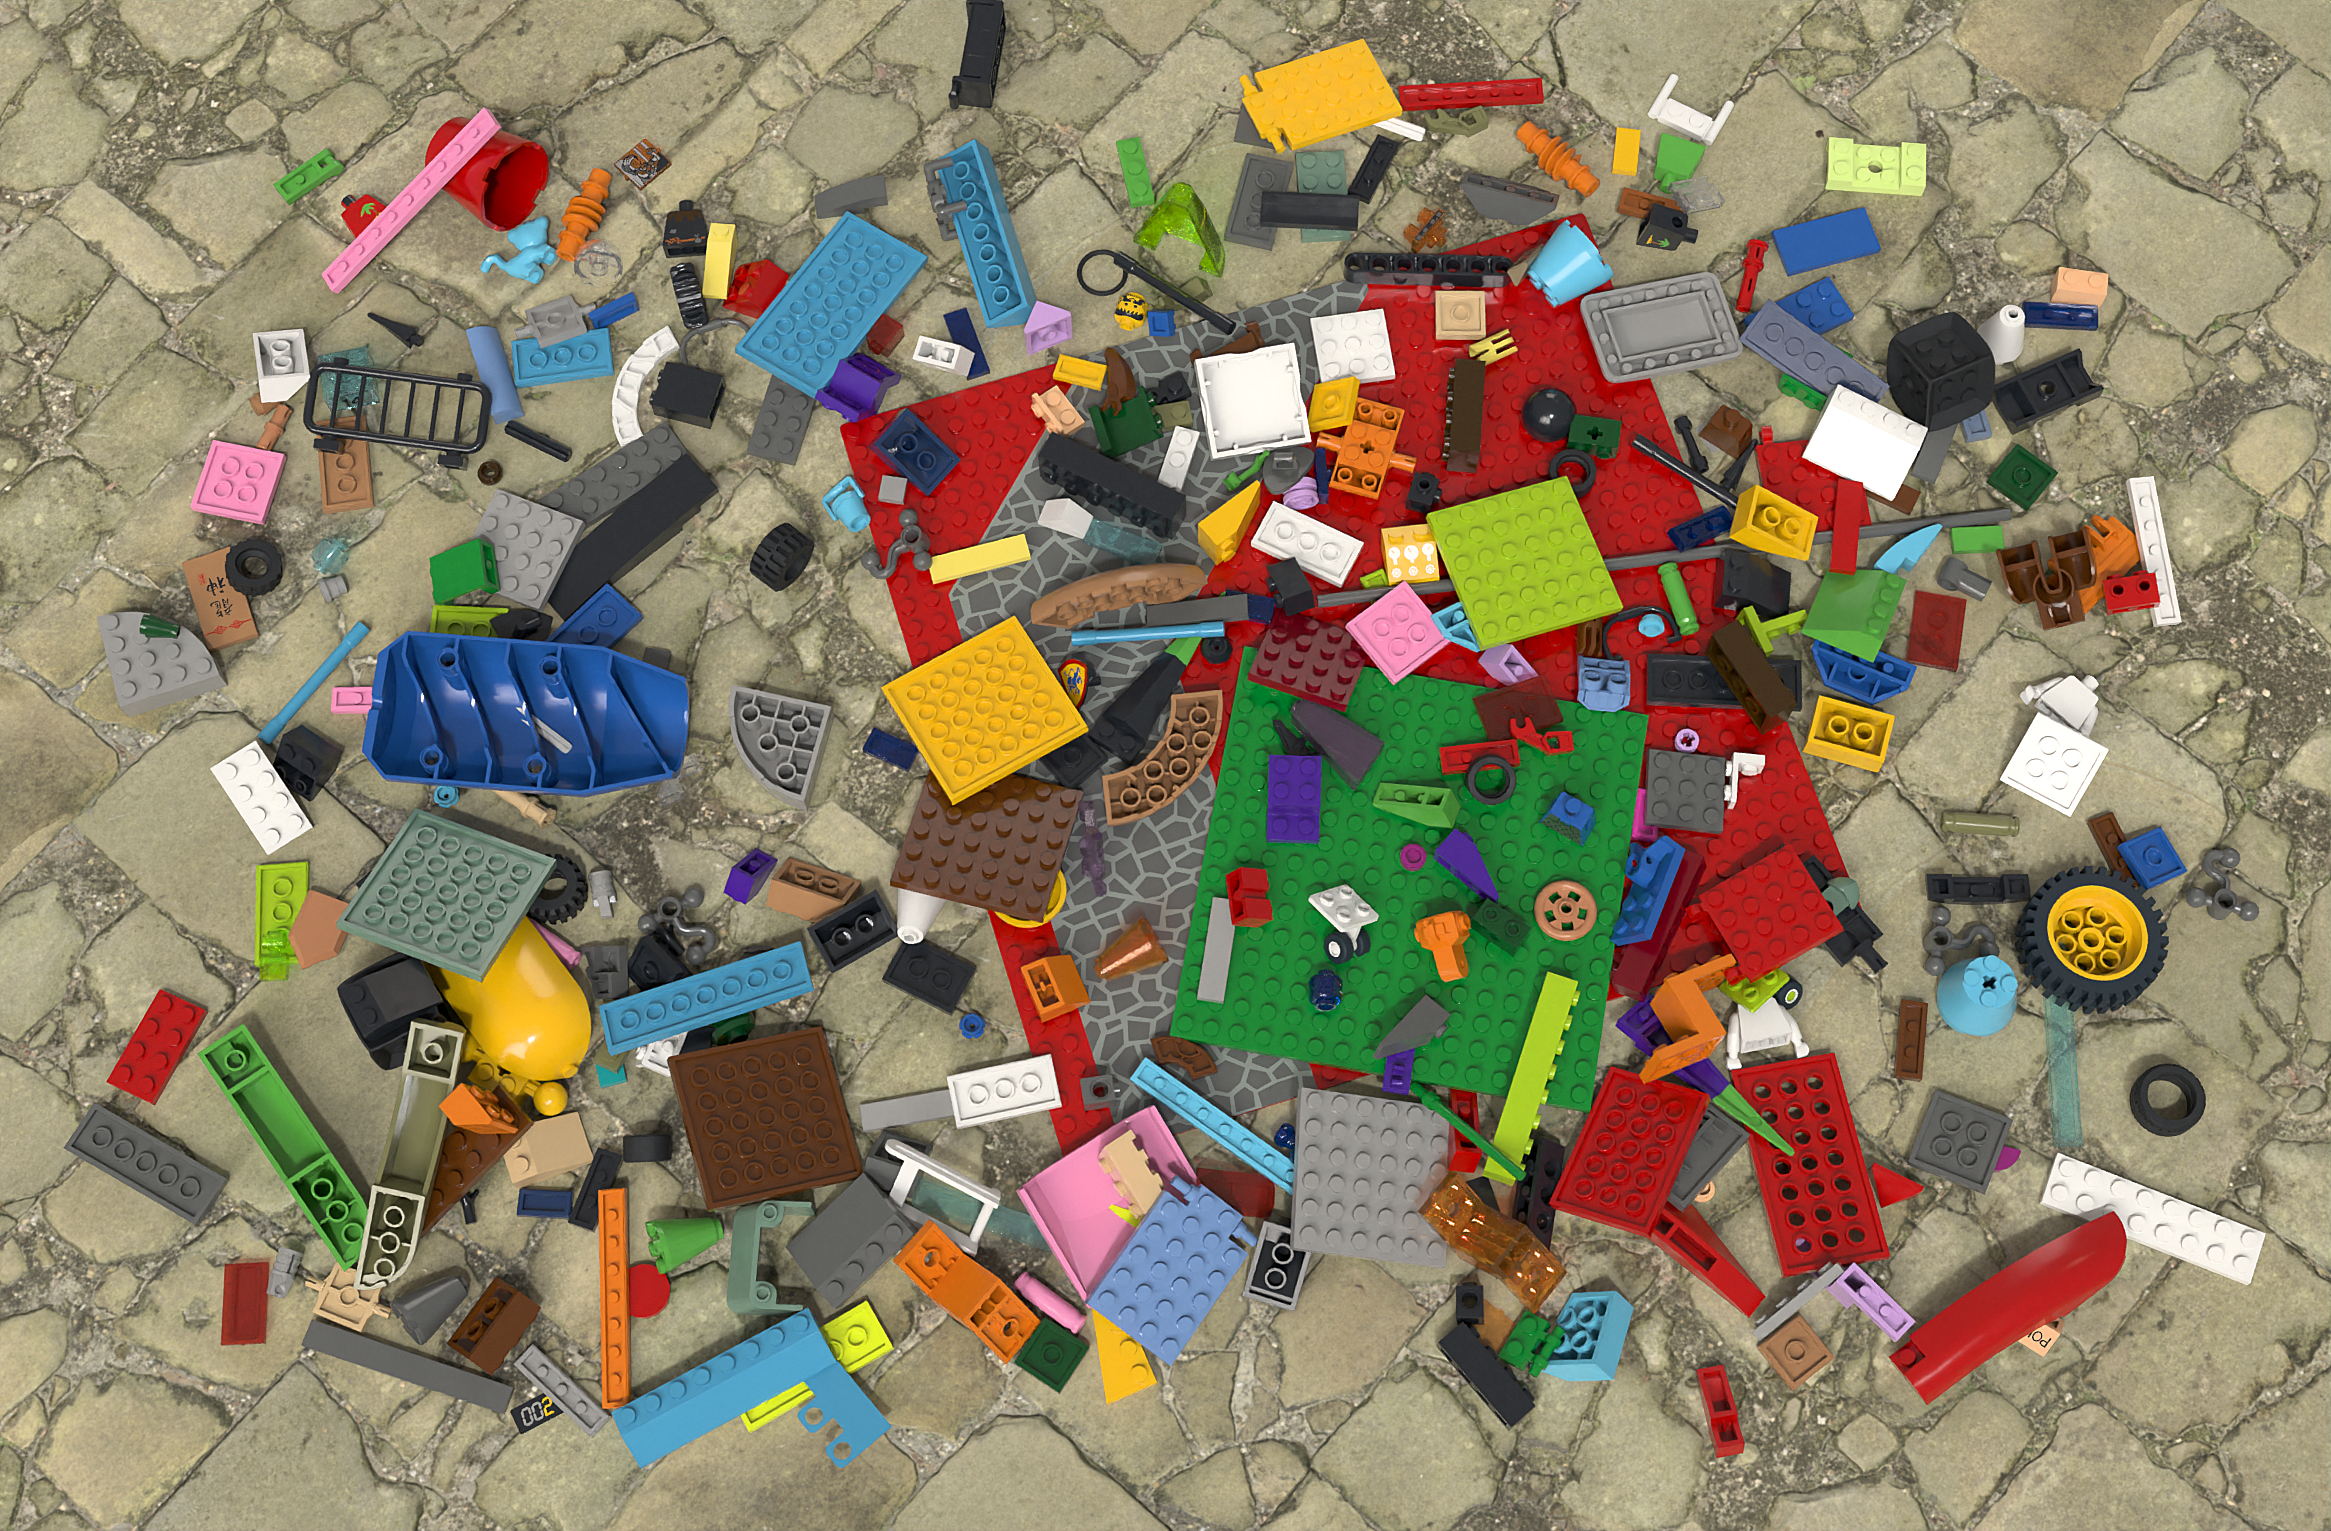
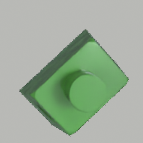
M1662 132L1653 176L1655 179L1662 181L1659 189L1664 193L1671 194L1675 186L1687 187L1702 162L1706 146Z

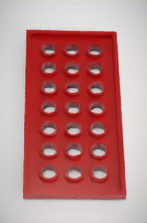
M1835 1052L1731 1070L1729 1075L1732 1086L1761 1117L1764 1112H1771L1776 1116V1122L1769 1124L1770 1127L1794 1149L1793 1156H1790L1781 1149L1772 1148L1767 1139L1742 1122L1744 1130L1750 1134L1747 1144L1782 1278L1818 1272L1829 1262L1833 1265L1840 1262L1843 1267L1851 1266L1853 1263L1863 1264L1889 1259L1888 1245ZM1817 1078L1820 1080L1822 1087L1820 1089H1812L1809 1087L1807 1080ZM1785 1082L1792 1083L1796 1088V1092L1787 1094L1782 1090L1781 1085ZM1765 1087L1768 1089L1770 1096L1765 1099L1760 1098L1756 1095L1755 1089ZM1816 1103H1824L1828 1107V1113L1823 1115L1817 1113L1814 1105ZM1792 1107L1800 1109L1802 1117L1800 1119H1793L1789 1116L1788 1109ZM1823 1128L1832 1129L1835 1133V1138L1832 1140L1825 1139L1821 1135V1130ZM1799 1132L1805 1133L1809 1137V1143L1799 1144L1795 1140V1134ZM1831 1153L1840 1155L1842 1163L1840 1165L1831 1164L1828 1160V1155ZM1802 1159H1813L1816 1163V1168L1813 1170L1805 1169L1801 1162ZM1779 1162L1786 1163L1790 1168V1172L1785 1175L1780 1174L1776 1171L1775 1165ZM1839 1178L1845 1179L1849 1184V1189L1846 1191L1837 1189L1835 1180ZM1811 1183L1819 1184L1823 1189V1193L1818 1196L1811 1194L1808 1185ZM1784 1188L1793 1189L1797 1195L1796 1199H1785L1782 1195V1190ZM1844 1204L1852 1205L1856 1210V1215L1852 1217L1846 1216L1842 1212V1206ZM1817 1209H1825L1829 1213L1830 1219L1828 1221H1820L1817 1219L1815 1211ZM1793 1213L1799 1214L1803 1218V1224L1800 1226L1792 1225L1789 1221V1215ZM1858 1230L1861 1232L1863 1241L1853 1242L1849 1238V1231ZM1824 1235H1832L1836 1239V1246H1825L1822 1242V1237ZM1799 1239L1806 1240L1810 1244V1250L1807 1252L1799 1251L1795 1244L1796 1241Z

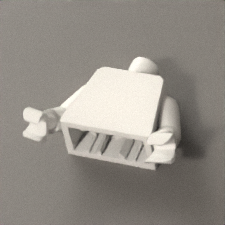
M2072 675L2066 679L2057 677L2033 687L2029 685L2019 695L2026 705L2030 703L2032 698H2039L2034 706L2040 712L2076 731L2078 730L2079 733L2087 737L2090 736L2098 716V708L2095 704L2099 699L2093 691L2099 684L2094 677L2087 675L2081 682Z
M1771 997L1755 1013H1751L1737 1004L1736 1012L1729 1017L1727 1033V1052H1729V1057L1725 1058V1066L1729 1071L1741 1069L1740 1060L1737 1058L1738 1052L1741 1054L1788 1045L1790 1040L1794 1044L1796 1059L1807 1056L1809 1048L1805 1042L1801 1041L1803 1037L1796 1020L1783 1005L1777 1003L1775 998Z

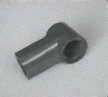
M1956 558L1947 559L1937 578V584L1943 589L1952 592L1958 590L1980 602L1984 599L1992 583L1991 580L1968 570V566Z

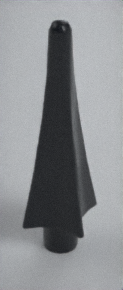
M371 312L367 314L370 319L387 329L408 348L411 349L413 344L417 347L422 346L424 339L416 334V328L385 319Z
M1757 439L1752 440L1743 454L1723 474L1724 478L1720 483H1722L1721 487L1730 492L1731 488L1736 491L1745 466L1758 443Z

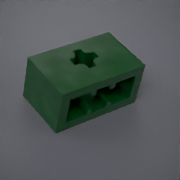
M1575 414L1574 420L1570 425L1566 450L1579 449L1600 459L1616 458L1622 421Z
M1488 898L1472 918L1470 927L1513 957L1528 938L1531 930L1530 926Z

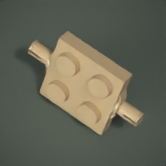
M336 1262L330 1275L324 1281L310 1275L307 1279L311 1282L306 1281L305 1286L319 1291L317 1303L312 1311L314 1314L361 1333H364L374 1314L388 1320L391 1318V1315L388 1313L393 1314L392 1309L380 1304V1297L386 1286L372 1290L353 1289L357 1270L349 1268L344 1272L339 1263Z

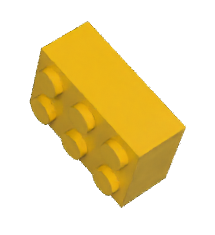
M1819 695L1813 708L1802 752L1878 773L1885 760L1895 716Z

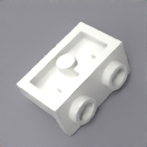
M687 1032L638 1047L635 1053V1058L637 1059L635 1066L648 1068L667 1077L671 1076L667 1059L669 1056L679 1055Z

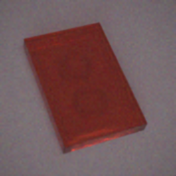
M1916 590L1905 662L1951 672L1957 671L1967 599Z
M1545 674L1472 699L1489 742L1514 739L1509 730L1510 719H1516V726L1524 728L1523 719L1529 717L1536 731L1562 723L1564 720Z

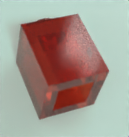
M882 313L866 334L869 350L876 355L881 354L886 358L891 355L905 337L903 325Z

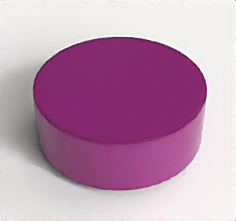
M1409 844L1401 851L1400 863L1408 871H1418L1425 865L1426 852L1420 845Z

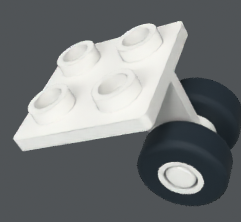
M1346 884L1310 895L1308 901L1339 930L1329 934L1325 939L1324 949L1330 961L1335 964H1342L1351 960L1354 952L1357 957H1361L1369 952L1371 946L1370 938L1361 926L1375 922L1379 917L1370 905L1362 900Z

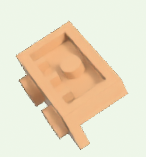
M1057 385L1041 396H1038L1037 393L1032 395L1033 404L1031 408L1038 418L1042 417L1045 420V426L1050 434L1053 431L1067 438L1085 426V421Z

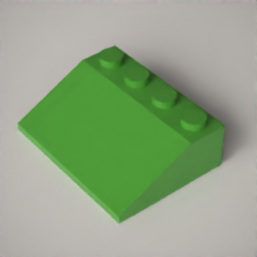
M1827 569L1801 633L1874 662L1907 580L1884 570H1856L1854 575L1829 572V569Z

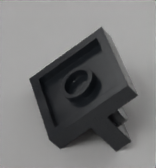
M649 934L640 939L628 961V977L642 992L694 975L660 939L654 940Z

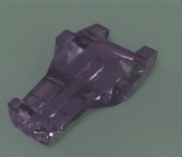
M1093 800L1079 801V817L1082 822L1086 823V834L1079 840L1080 853L1084 856L1081 862L1082 875L1090 878L1095 895L1102 897L1107 893V886L1102 881V877L1105 875L1103 836L1095 827V810L1091 808Z

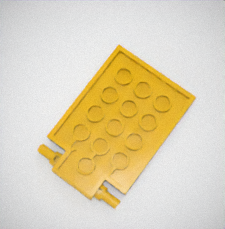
M1364 38L1254 73V80L1261 92L1257 90L1256 86L1252 85L1247 75L1239 78L1245 96L1242 98V102L1260 137L1262 139L1267 138L1269 142H1272L1277 153H1282L1286 149L1280 138L1281 133H1283L1293 151L1402 115V107Z

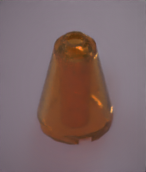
M1142 916L1137 919L1095 958L1096 965L1093 968L1100 980L1105 978L1109 982L1163 965L1169 961L1164 947H1161L1158 941L1159 938L1146 918Z

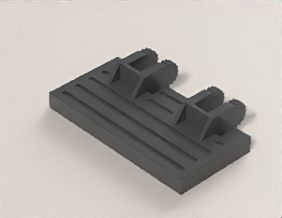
M1710 1103L1703 1116L1707 1121L1702 1119L1667 1199L1681 1212H1684L1750 1137L1748 1132Z

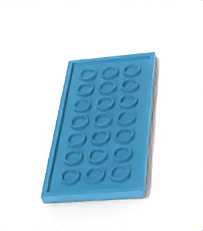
M846 211L737 344L735 353L815 399L818 389L830 385L839 360L855 354L926 265L928 256Z

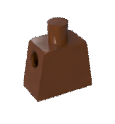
M1721 405L1702 429L1699 437H1702L1737 460L1752 442L1753 423L1743 417L1738 410Z

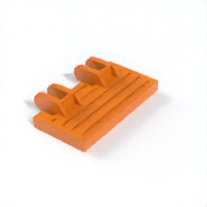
M2094 515L2090 520L2092 525L2105 538L2092 529V527L2083 526L2089 528L2092 544L2096 547L2092 546L2097 565L2095 586L2079 590L2085 615L2103 598V580H2107L2108 576L2121 574L2124 577L2141 560L2136 535L2113 515L2107 521L2098 515ZM2050 558L2047 564L2054 573L2046 581L2049 589L2054 590L2059 588V578L2055 575H2058L2054 559Z

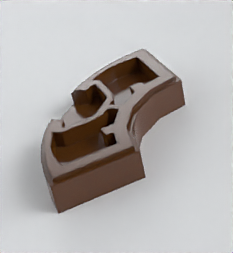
M1161 1036L1150 1039L1159 1065L1171 1064L1179 1066L1189 1074L1192 1081L1218 1073L1212 1058L1200 1046L1174 1036Z

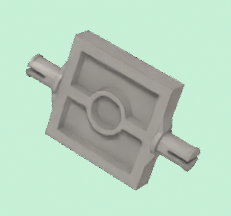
M569 295L525 310L528 325L514 329L517 339L532 334L537 339L540 348H544L587 333L584 316L596 310L594 302L579 307L574 302L572 296Z

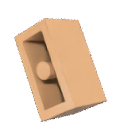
M2059 267L2052 280L2050 302L2100 309L2107 296L2108 274Z

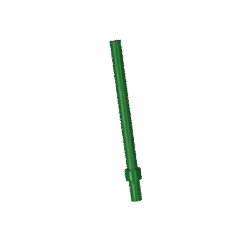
M1416 1081L1410 1085V1091L1421 1099L1425 1107L1436 1111L1518 1181L1524 1179L1526 1176L1525 1171L1440 1102V1097L1433 1091L1428 1092Z

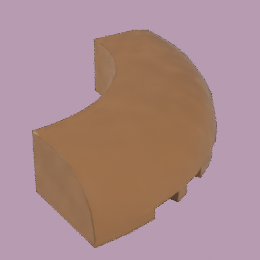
M1151 563L1113 569L1071 582L1039 598L1032 604L1030 610L1032 624L1070 629L1087 619L1095 617L1094 612H1103L1108 609L1113 611L1131 607L1132 604L1145 601L1146 605L1179 602L1208 584L1203 570L1191 564Z
M1222 690L1171 695V714L1167 730L1153 751L1137 766H1132L1118 773L1102 776L1108 828L1136 822L1157 813L1180 797L1194 783L1205 768L1218 740L1223 711Z

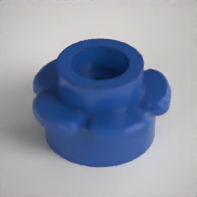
M970 1013L961 1019L959 1028L962 1030V1035L965 1038H979L984 1033L985 1021L982 1017ZM971 1024L975 1025L973 1029L970 1028Z

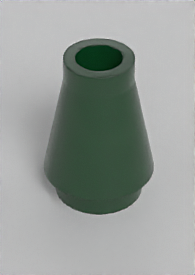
M153 613L150 615L144 614L142 617L140 634L145 635L146 638L178 639L180 634V624L171 622Z

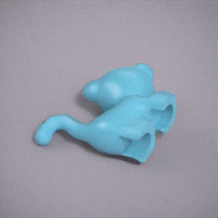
M540 216L535 220L522 223L516 229L509 230L507 233L508 240L515 244V247L521 252L508 262L499 254L488 255L482 261L481 271L488 273L492 263H496L501 270L507 272L512 277L524 279L534 284L539 283L544 275V271L539 267V264L552 265L557 258L556 250L547 245L548 237L546 230L549 224L548 219L545 216Z

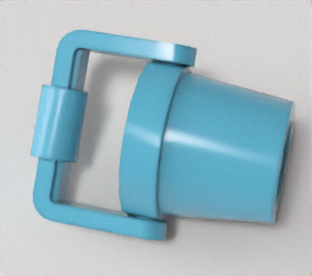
M849 476L845 477L822 498V504L830 517L835 522L840 519L850 532H859L870 523V516L862 499L865 494L855 479ZM850 484L855 489V491H848L841 494L844 490L847 489V487Z

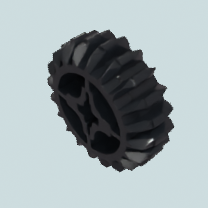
M689 262L671 267L670 275L684 326L687 329H697L707 325L708 315L694 265Z

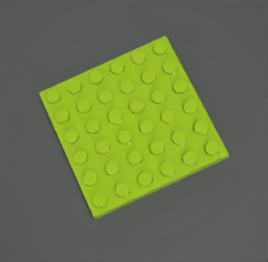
M1567 476L1431 512L1426 516L1480 651L1617 613L1623 609L1621 600Z

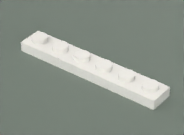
M2154 476L2130 478L2126 481L2142 569L2148 570L2149 573L2155 572L2160 597L2159 607L2150 609L2153 627L2177 625L2182 621Z

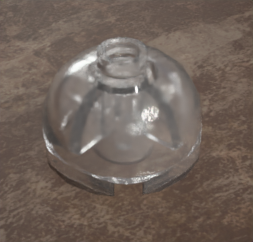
M599 238L591 239L578 248L574 258V272L580 276V281L592 287H607V282L615 280L616 283L622 276L623 258L617 246L611 241Z

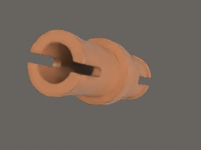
M277 405L271 420L264 425L265 430L255 446L256 449L260 448L261 450L271 451L277 438L283 435V427L292 414V410H288L289 408L284 405Z

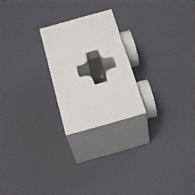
M919 336L912 359L926 367L967 377L975 353L961 345Z

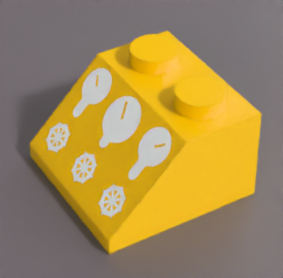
M1428 524L1381 529V551L1389 586L1399 585L1403 581L1411 584L1439 580L1436 542Z

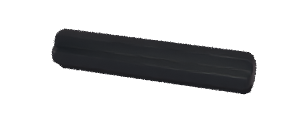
M508 421L504 428L507 435L563 462H568L572 456L570 448L514 421Z

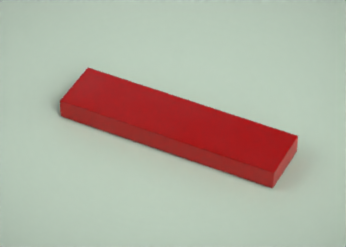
M1838 479L1829 572L1854 575L1856 572L1864 482Z

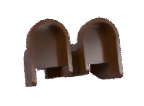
M2086 526L2076 532L2060 536H2048L2050 549L2059 576L2058 589L2050 590L2048 587L2037 540L2010 549L1996 550L2005 586L2011 598L2018 605L2036 601L2044 631L2086 620L2079 590L2095 586L2097 580V565L2092 548V539L2089 528Z

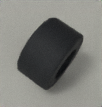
M670 1134L627 1135L623 1137V1160L625 1163L658 1162L672 1159Z

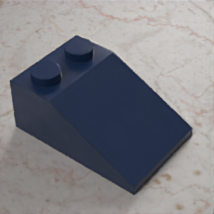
M908 408L900 410L867 446L886 465L903 478H907L909 483L926 496L931 494L961 460Z

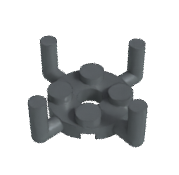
M951 156L928 162L923 167L926 176L927 194L930 198L933 212L937 213L938 218H936L943 241L958 239L956 229L949 230L948 225L949 222H953L952 214L967 210L965 200L947 205V202L943 200L947 199L944 184H942L940 178L936 179L934 171L953 166Z

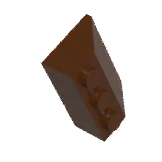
M495 1277L446 1344L492 1376L502 1366L504 1358L512 1347L518 1344L521 1335L528 1325L535 1321L541 1307L511 1285Z

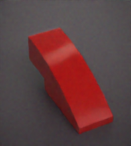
M1724 1365L1697 1369L1699 1390L1716 1458L1742 1454L1745 1442L1737 1419L1738 1412Z

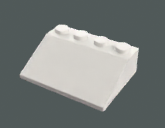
M1838 384L1826 400L1802 457L1847 480L1864 482L1863 488L1892 501L1921 447L1928 428Z

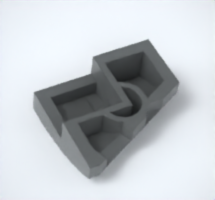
M627 945L580 946L579 952L581 955H586L589 964L585 971L591 981L595 999L628 997Z

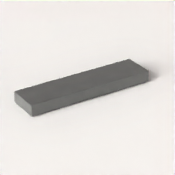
M1247 594L1147 606V627L1249 620Z

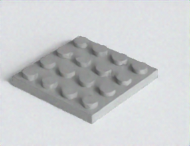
M497 489L470 541L479 538L494 545L500 591L494 593V595L542 613L586 524L582 520Z

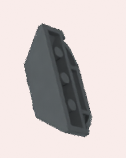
M1465 172L1461 182L1462 190L1479 214L1493 220L1509 221L1513 225L1527 226L1555 211L1560 196L1555 193L1551 194L1549 191L1489 175H1473V173Z

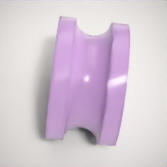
M1691 729L1679 731L1674 742L1676 750L1680 753H1693L1698 746L1699 737ZM1683 737H1688L1687 740L1692 739L1690 747H1686V743L1684 745L1681 744Z

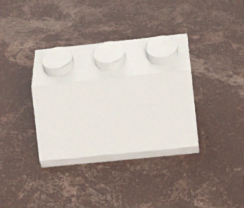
M303 329L253 333L261 402L287 401L310 378Z

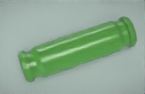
M1669 562L1661 565L1658 568V573L1661 575V582L1676 623L1680 627V634L1684 636L1697 632L1700 626L1696 622L1697 618L1681 574L1677 570L1678 566L1674 562Z

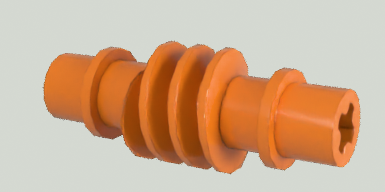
M1531 121L1523 124L1518 130L1516 138L1526 146L1528 153H1535L1539 157V168L1545 170L1547 175H1552L1554 181L1558 182L1565 179L1568 182L1569 189H1576L1586 198L1590 197L1597 190L1600 180L1590 172L1591 168L1588 165H1581L1579 163L1581 154L1574 157L1576 153L1575 148L1568 149V142L1561 143V136L1551 139L1545 128L1539 129Z
M592 169L588 180L583 181L581 184V189L583 190L581 195L570 199L565 215L561 219L566 229L559 233L560 243L555 253L563 260L569 262L576 261L580 250L585 249L587 245L585 238L591 235L590 231L596 232L598 230L597 224L601 223V215H604L606 212L601 202L608 198L609 192L607 189L612 177L602 169Z

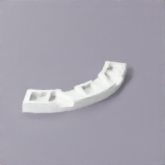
M669 326L647 338L642 343L643 345L634 354H631L617 378L612 398V420L621 448L643 436L638 421V402L646 379L664 358L680 348Z

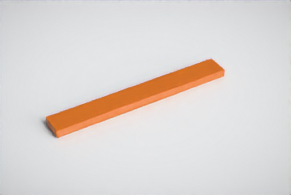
M626 1188L598 1190L602 1409L621 1408L631 1402Z

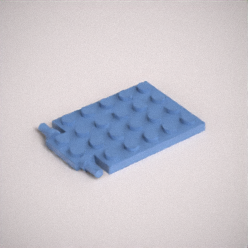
M1177 1175L1171 1179L1170 1184L1183 1193V1197L1187 1202L1183 1204L1169 1192L1163 1190L1084 1301L1170 1366L1248 1256V1253L1231 1241L1229 1236L1232 1234L1236 1238L1240 1237L1252 1247L1258 1243L1259 1239L1246 1229L1247 1225L1241 1221L1243 1215L1204 1185L1200 1184L1197 1187L1194 1184L1189 1185Z

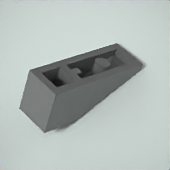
M1425 995L1380 1042L1373 1057L1375 1059L1384 1058L1427 1045L1434 1037L1440 1039L1449 1027L1446 1025V1022L1451 1014Z

